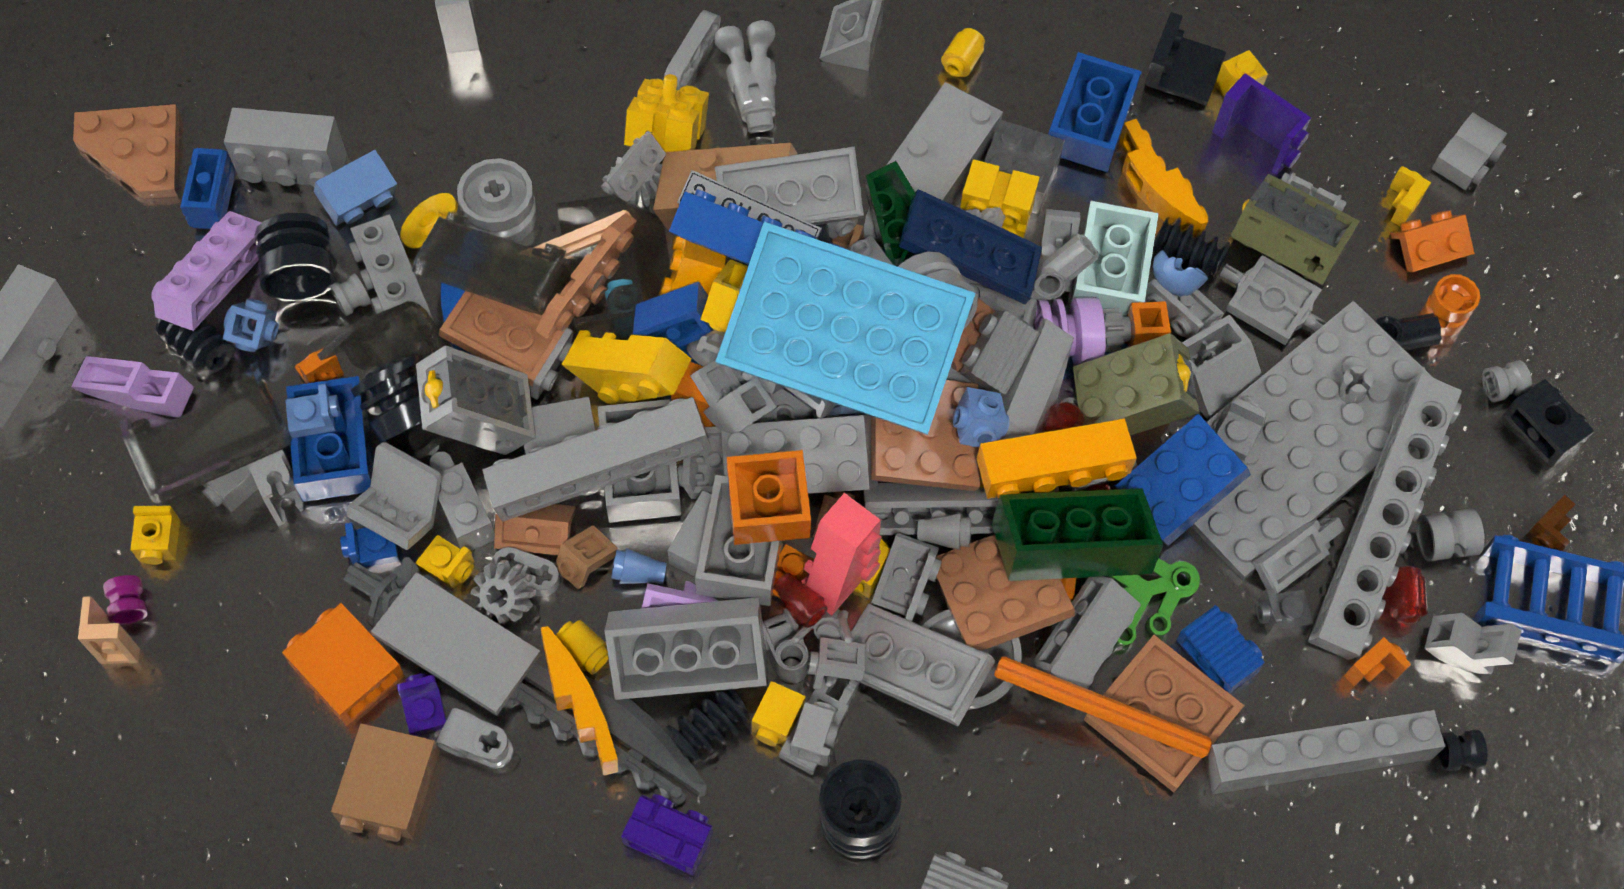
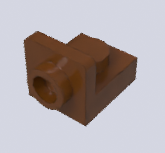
M1564 495L1525 536L1534 545L1563 551L1570 541L1560 531L1572 520L1567 514L1576 504Z

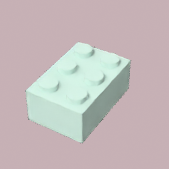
M1090 201L1083 234L1092 242L1098 251L1099 258L1075 277L1071 302L1073 298L1097 297L1101 302L1102 309L1119 308V312H1122V317L1127 316L1131 303L1145 302L1159 213Z

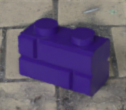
M653 794L650 799L641 795L622 833L623 845L694 876L713 836V826L707 824L709 819L694 810H688L686 814L673 809L674 803L663 796Z

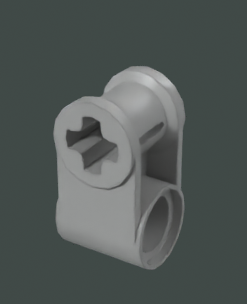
M787 607L783 609L782 614L766 619L762 623L766 652L776 675L785 683L795 684L804 680L807 675L809 654L803 639L797 644L792 643V638L799 631V626L791 608ZM787 657H797L801 662L791 667L785 665L783 660Z
M452 708L436 740L437 746L446 752L461 758L470 759L493 769L506 766L511 761L514 753L513 745L503 729L456 708ZM499 742L500 747L498 749L492 748L488 752L487 747L489 745L495 746Z

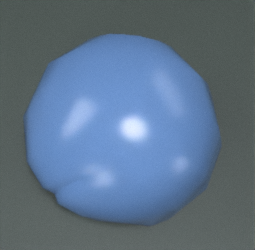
M1161 250L1154 257L1153 274L1161 286L1172 295L1188 296L1198 290L1208 280L1207 275L1202 270L1193 267L1183 270L1181 268V258H1169L1165 251Z

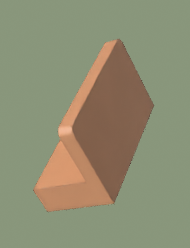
M553 504L504 522L496 513L494 549L511 547L524 552L558 555L562 543L570 539V527L575 515V506Z

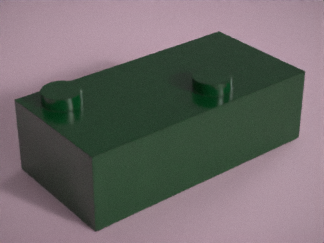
M1143 488L1000 495L992 522L1008 581L1153 574L1163 546Z

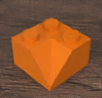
M803 450L726 457L734 545L810 538L811 515Z

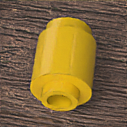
M965 28L955 35L941 57V62L948 74L954 77H966L970 74L984 52L985 39L981 33L972 28Z
M578 620L575 623L572 621L567 622L556 634L557 638L573 656L582 672L588 671L591 675H594L608 662L606 642L582 620Z

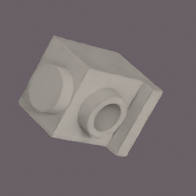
M815 702L814 705L804 703L791 744L792 757L828 767L831 749L826 748V746L833 748L839 729L838 725L833 724L836 712L835 707L824 702Z

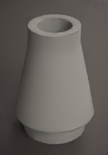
M962 513L931 519H918L917 539L960 550L961 547H970L971 517H962Z

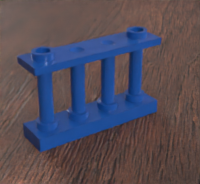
M1495 535L1483 549V555L1498 559L1493 601L1486 602L1475 614L1474 622L1481 627L1512 623L1522 630L1520 635L1522 640L1616 663L1624 661V635L1619 631L1622 591L1624 589L1623 562H1605L1519 541L1518 538L1511 535ZM1513 563L1534 568L1529 611L1511 608V605L1508 604ZM1549 571L1571 576L1566 620L1548 617V614L1545 613ZM1586 580L1607 585L1603 629L1585 626V623L1582 622Z

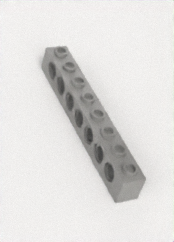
M1423 373L1409 382L1310 634L1309 643L1347 660L1367 652L1373 638V634L1369 633L1372 623L1380 618L1385 608L1386 601L1382 597L1386 587H1390L1398 574L1399 567L1395 566L1399 553L1403 554L1410 543L1411 534L1408 533L1412 520H1417L1423 509L1424 501L1420 500L1424 488H1428L1435 478L1437 469L1433 467L1437 455L1440 456L1448 444L1449 436L1445 435L1449 423H1454L1460 413L1462 405L1458 403L1462 390ZM1421 412L1430 416L1432 427L1423 423ZM1409 444L1414 445L1419 450V459H1415L1410 455L1408 451ZM1396 476L1405 480L1407 492H1403L1397 487L1395 482ZM1383 509L1393 513L1395 518L1394 525L1388 524L1384 520ZM1371 541L1381 547V558H1377L1371 553ZM1358 574L1367 578L1369 582L1368 592L1359 588L1357 584ZM1345 608L1354 611L1356 615V624L1354 626L1346 622L1344 618Z

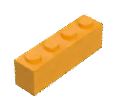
M1125 418L981 443L977 455V463L987 499L996 497L999 499L1000 495L1020 494L1029 491L1045 493L1054 490L1058 486L1069 484L1072 487H1081L1091 483L1092 480L1103 478L1109 481L1119 480L1131 473L1137 459Z

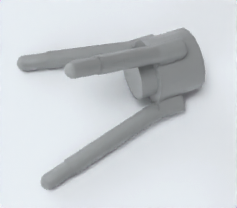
M821 609L817 616L810 614L807 622L793 636L792 643L797 644L811 629H814V634L819 640L820 637L840 640L843 635L845 642L850 644L852 642V635L847 621L848 612L837 609L831 616L824 609ZM826 676V685L828 687L833 686L834 677Z

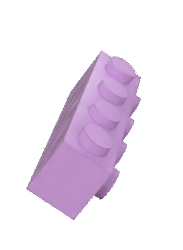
M231 211L219 222H215L203 239L197 241L192 250L181 261L176 262L172 271L162 281H158L152 290L155 317L194 331L259 260L256 254L257 245L254 234L257 226L262 222Z

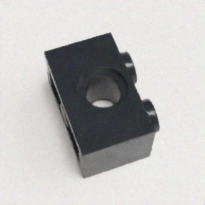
M1546 379L1515 399L1503 414V417L1551 468L1580 448L1594 432L1587 419L1582 414L1577 413L1564 399L1563 394ZM1546 418L1552 420L1555 423V425L1550 423Z

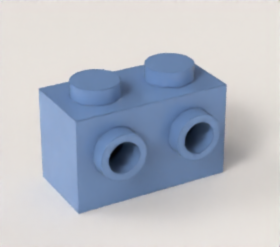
M373 150L317 180L314 193L337 226L344 221L346 224L357 221L364 215L363 211L373 205L376 208H380L389 203L394 198L393 194L395 193L397 182L376 150Z

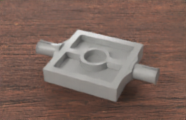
M1263 255L1255 266L1246 271L1245 274L1228 263L1220 273V276L1237 285L1235 295L1228 303L1226 311L1285 346L1294 332L1303 325L1317 331L1327 323L1311 313L1313 304L1322 289Z

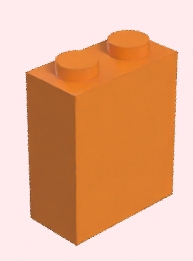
M342 603L335 608H329L318 617L314 626L305 633L302 632L295 635L288 642L287 648L282 651L291 667L346 727L405 677L399 663Z

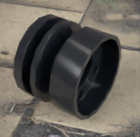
M291 212L275 215L257 226L254 237L257 245L256 254L259 259V282L263 293L271 298L282 301H304L324 295L330 290L329 286L335 283L333 260L330 255V234L325 221L311 214Z
M419 354L397 358L366 374V377L358 385L350 389L354 398L369 391L371 392L373 397L359 405L362 411L377 406L380 408L382 413L369 423L380 444L422 423L417 374L412 376L409 372L410 369L416 366V363L422 360Z
M856 759L844 762L829 772L821 785L819 810L824 837L834 850L848 858L867 859L878 856L893 845L900 832L902 795L897 780L887 768L869 760ZM861 810L866 811L867 815H864L861 821L855 819V816H858Z

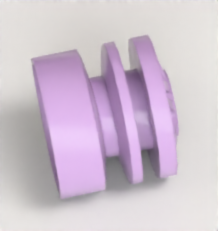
M1073 298L1069 314H1066L1061 299H1054L1052 308H1050L1049 302L1046 299L1037 300V311L1033 329L1037 330L1045 318L1073 336L1074 339L1069 356H1071L1074 366L1105 356V323L1099 298Z

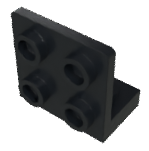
M1170 12L1151 61L1145 85L1206 105L1210 99L1226 52L1184 38L1185 30L1179 29L1183 16Z

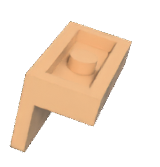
M91 596L83 597L78 640L100 664L139 663L140 648L119 623H110L108 615Z

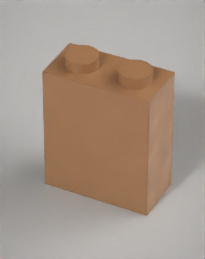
M360 723L331 813L340 822L339 826L357 833H362L363 828L378 831L377 835L390 841L398 842L401 837L413 839L440 754L435 740Z

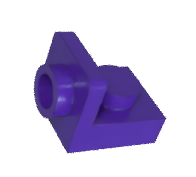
M416 674L406 678L405 682L397 684L409 735L418 737L442 730L447 718L440 688L435 676Z

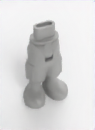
M764 20L751 23L746 31L752 55L751 62H747L745 59L744 38L738 27L725 26L718 29L714 35L715 44L718 49L728 55L731 60V64H729L726 70L729 86L735 94L741 118L747 123V129L750 133L773 129V117L776 115L774 90L776 84L775 63L767 57V49L775 38V28L771 22Z

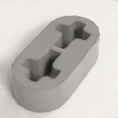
M511 547L502 548L493 556L492 563L496 565L502 560L510 562L511 559H514L515 565L522 564L520 574L523 577L531 575L530 573L542 576L544 571H547L551 581L544 580L541 585H538L536 577L533 575L532 580L527 583V586L536 589V596H549L556 592L559 587L560 577L558 569L554 563L547 559Z

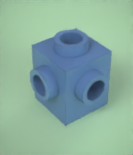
M247 298L246 302L231 305L224 318L223 326L225 332L223 340L233 342L236 348L250 352H256V349L268 346L270 342H274L278 333L279 322L275 321L277 312L267 309V303ZM252 319L257 320L255 329L251 324Z
M970 387L966 388L953 415V426L957 428L960 444L980 447L981 443L1000 440L1001 436H1005L1009 429L1010 420L1005 412L1001 393Z

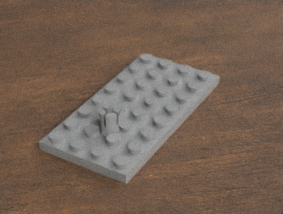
M1352 301L1237 396L1241 400L1249 399L1258 403L1267 412L1262 431L1246 460H1241L1248 467L1251 475L1191 527L1244 581L1256 571L1252 563L1302 525L1317 519L1375 470L1409 382L1421 373L1432 376L1360 306ZM1231 402L1207 421V424L1216 433L1230 410ZM1421 412V419L1425 425L1432 422L1428 414Z

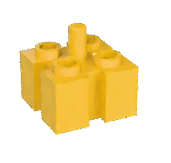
M672 74L665 75L664 80L644 79L638 90L637 97L633 98L627 109L624 145L632 146L635 138H641L647 131H650L665 152L694 150L697 139H700L706 127L709 92L700 91L694 86H683L680 90H676L677 77Z
M973 159L962 193L960 208L964 211L979 209L982 212L987 208L1000 207L1006 217L1001 228L1024 238L1040 177L1013 170L1012 174L999 171L1000 166Z

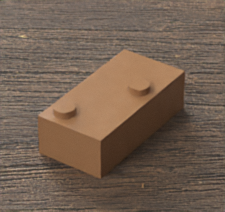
M792 143L665 152L666 156L663 159L653 210L669 231L679 207L677 201L691 170L717 181L715 166L798 155Z

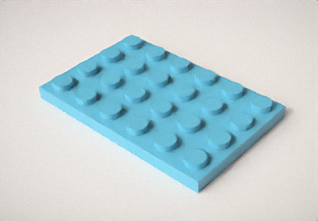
M764 222L715 362L719 365L928 435L976 293Z

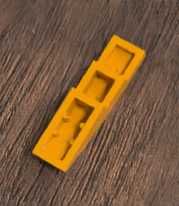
M549 626L541 627L542 643L557 711L573 709L580 743L595 740L603 775L617 773L618 758L608 724L590 684L573 656Z

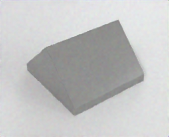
M849 0L834 6L820 59L827 63L869 71L882 22L884 0Z

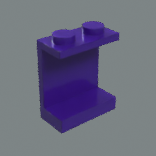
M1245 73L1225 94L1212 132L1223 139L1237 123L1243 125L1280 151L1271 173L1277 176L1285 166L1291 168L1300 157L1301 151L1299 149L1310 134L1306 129L1311 117Z

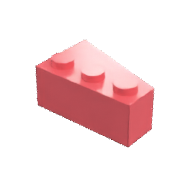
M844 493L819 522L811 546V550L816 553L814 562L810 559L806 562L804 570L809 574L804 580L799 582L797 589L832 616L862 580L868 582L879 569L880 563L878 561L881 553L879 543L882 538L880 536L881 520Z

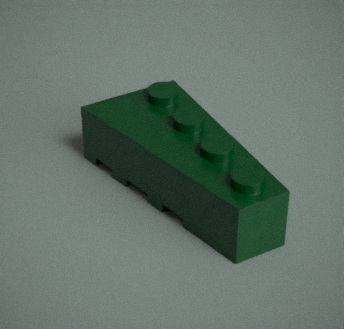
M894 161L865 175L866 197L880 248L891 263L898 267L916 255L899 247L915 191L897 161Z

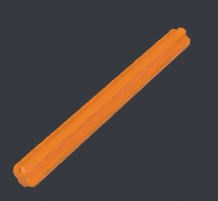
M1001 657L996 664L994 671L996 678L1193 756L1204 758L1210 751L1212 740L1205 735L1008 657Z

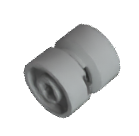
M1474 509L1450 511L1449 517L1444 513L1420 515L1416 525L1417 542L1420 552L1426 561L1450 559L1453 554L1456 557H1466L1482 553L1485 539L1484 528L1480 516Z

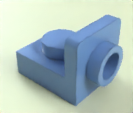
M326 384L318 385L319 394L285 400L288 431L291 438L336 431L334 417L340 416L337 395H330Z

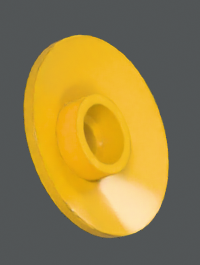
M439 193L427 198L416 206L405 219L400 231V239L404 245L409 248H419L442 238L447 233L448 227L456 216L458 209L457 200L449 193Z

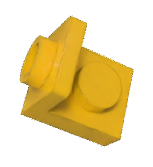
M1404 166L1400 167L1390 185L1392 190L1399 193L1392 204L1396 211L1391 219L1398 226L1409 219L1431 184L1430 181L1423 178L1419 173L1411 171Z
M437 535L415 564L419 570L430 575L453 591L459 582L464 583L470 577L475 562L470 549L465 546L460 549Z

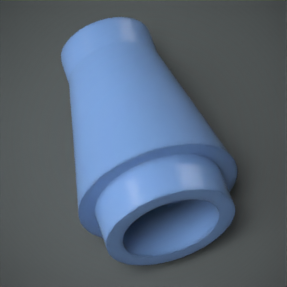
M628 548L625 551L616 550L611 579L620 580L619 584H663L667 563L655 560Z

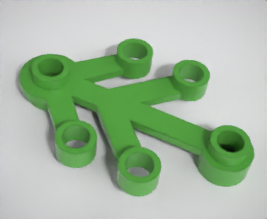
M1158 558L1153 572L1162 578L1147 581L1138 575L1109 576L1125 585L1126 588L1123 589L1141 604L1134 615L1132 623L1126 628L1129 631V639L1123 641L1119 638L1116 644L1125 646L1134 642L1136 639L1135 628L1151 597L1166 592L1156 614L1151 615L1147 619L1146 628L1150 634L1155 636H1161L1169 632L1171 628L1170 617L1180 598L1193 595L1199 587V573L1193 565L1184 561H1178L1170 565ZM1179 573H1183L1187 577L1188 581L1185 586H1181L1177 582V575ZM1155 618H1160L1164 622L1162 631H1157L1154 628L1153 621Z

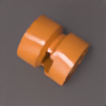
M1460 274L1444 276L1437 282L1431 295L1423 305L1421 315L1434 313L1438 317L1441 326V336L1458 334L1477 308L1480 301V291L1476 284L1468 277Z

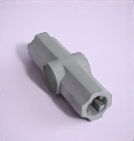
M1078 233L1052 255L1040 257L1031 298L1036 300H1052L1060 297L1065 290V284L1099 258L1098 251L1084 234L1080 235ZM1046 276H1055L1051 279H1044Z

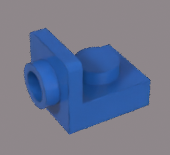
M353 522L345 523L346 536L340 537L343 557L350 558L353 565L357 562L367 568L399 562L397 544L368 528L355 529Z

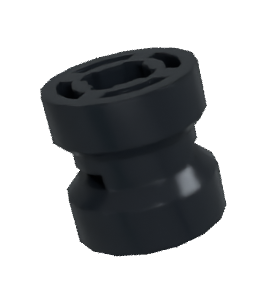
M1480 730L1465 731L1463 735L1459 736L1453 732L1441 733L1445 747L1437 756L1440 766L1444 771H1455L1460 769L1462 765L1468 766L1471 769L1484 768L1486 766L1488 750L1486 740Z

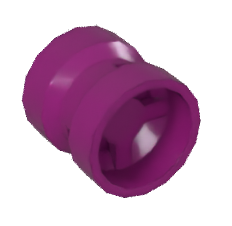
M122 575L111 578L104 583V595L110 602V605L107 607L110 623H119L120 625L132 624L143 620L147 616L146 603L141 600L140 596L143 593V584L140 577Z

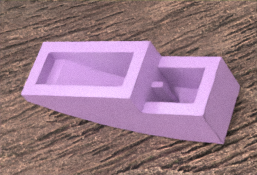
M90 356L85 357L71 386L77 391L118 405L178 418L181 417L194 388L181 374L176 372L150 370L142 362Z

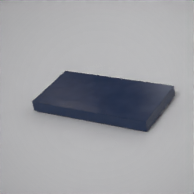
M917 189L913 195L899 247L916 255L924 252H940L952 260L961 275L1026 305L1031 299L1042 246L924 191Z

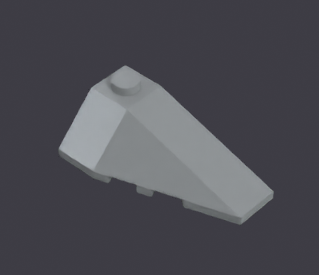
M1044 318L1037 329L1040 333L1006 396H1002L1005 412L1009 416L1010 422L1006 435L1001 436L1000 440L1044 433L1050 430L1074 337L1048 319Z

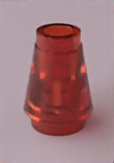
M790 573L784 574L774 584L773 588L778 593L796 624H802L805 628H810L818 623L826 614L828 607L824 604V597L793 577Z

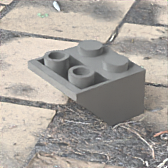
M1230 315L1182 342L1189 348L1191 360L1188 361L1192 365L1197 395L1195 400L1198 402V407L1207 420L1262 376L1251 340Z

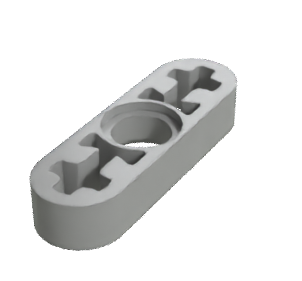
M703 10L669 63L665 75L672 74L677 77L676 90L686 86L714 40L715 32L719 29L721 22L719 15Z

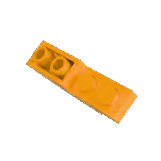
M1137 119L1125 122L1119 142L1126 153L1122 173L1128 183L1154 213H1159L1158 217L1164 222L1168 216V222L1171 224L1180 217L1182 218L1180 229L1184 230L1192 223L1194 224L1193 235H1198L1202 230H1205L1208 223V215L1205 208L1197 203L1190 181L1182 176L1178 167L1166 171L1164 160L1161 156L1156 155L1151 146L1149 133L1141 128Z

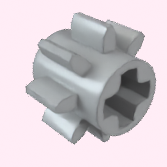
M1119 308L1103 309L1105 352L1120 351L1121 345L1131 340L1129 316L1122 317V312H1119Z

